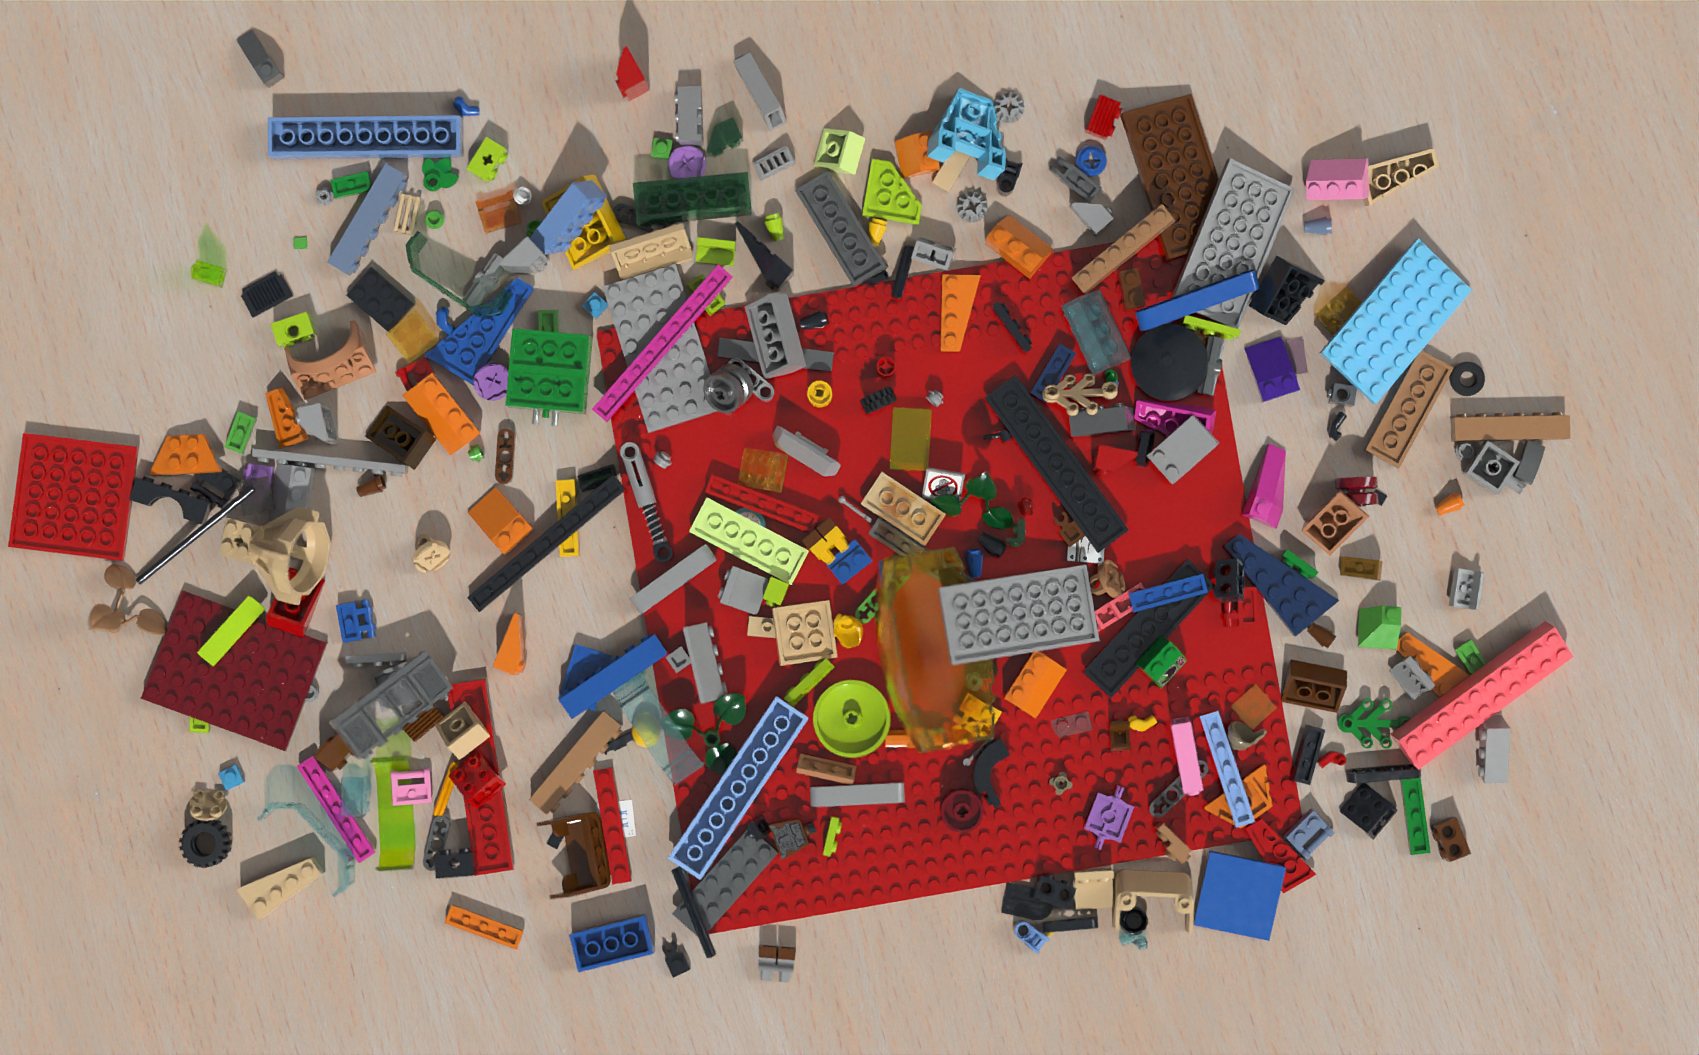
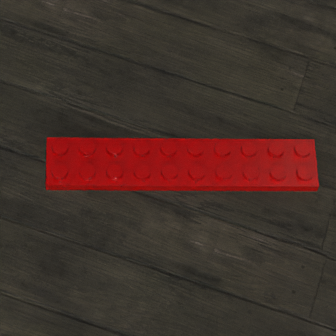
M486 679L451 684L453 688L449 691L450 694L448 695L450 712L463 702H466L490 735L489 738L460 760L458 759V765H461L475 751H478L491 769L500 776ZM502 788L479 809L473 807L464 798L471 851H476L478 874L475 876L514 870Z

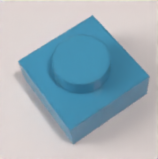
M595 292L582 305L596 320L609 307Z
M237 765L218 773L226 791L245 782Z

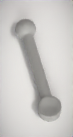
M844 496L838 498L839 503H844L869 523L872 521L870 517L846 501Z
M988 735L986 741L969 758L963 760V764L969 766L971 760L988 743L993 742V736Z

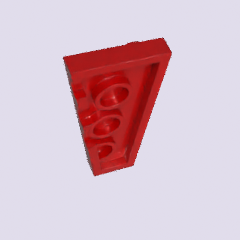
M1262 818L1244 827L1264 862L1286 866L1281 888L1283 894L1317 875Z

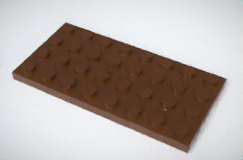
M1192 94L1120 114L1151 213L1163 204L1176 220L1159 234L1167 260L1189 254L1219 180Z

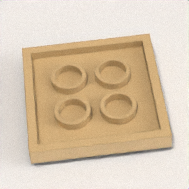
M829 600L772 608L780 666L823 660L825 658H837Z

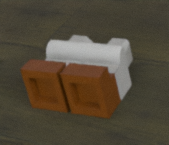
M760 944L758 970H760L761 980L771 981L772 971H779V982H789L791 973L794 970L796 947L779 946L778 962L776 963L777 946Z

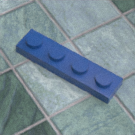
M1200 574L1129 593L1128 597L1132 611L1137 612L1208 593L1204 575Z

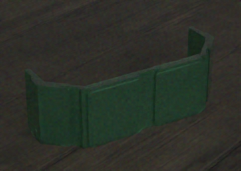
M417 231L406 243L407 258L410 264L409 268L412 269L411 271L421 280L448 296L452 301L474 316L481 317L482 315L501 314L508 307V302L512 296L503 288L493 302L476 306L469 305L421 272L419 252L428 241L426 237Z

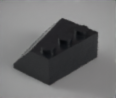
M1276 256L1259 286L1260 288L1256 291L1248 306L1270 319L1287 325L1301 309L1302 302L1306 298L1310 299L1317 285H1322L1326 280L1288 260Z

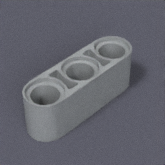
M734 358L729 361L728 364H741L742 368L749 375L756 377L752 392L756 397L764 402L773 399L774 389L765 379L741 359ZM769 388L771 390L770 396L762 397L760 395L761 389Z

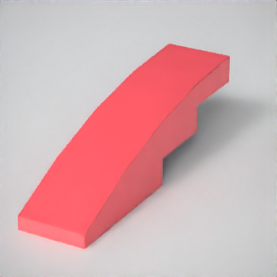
M1141 583L1094 611L1098 632L1132 611L1128 594L1144 590L1145 588Z

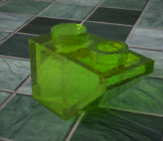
M196 260L195 264L191 267L190 274L192 279L199 283L223 288L227 270L220 266Z

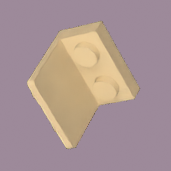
M1112 869L1073 871L1074 888H1077L1075 892V908L1077 910L1114 907L1112 882L1114 872Z

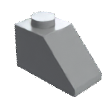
M1074 202L1070 206V209L1094 236L1114 219L1112 211L1107 206L1103 207L1101 204Z

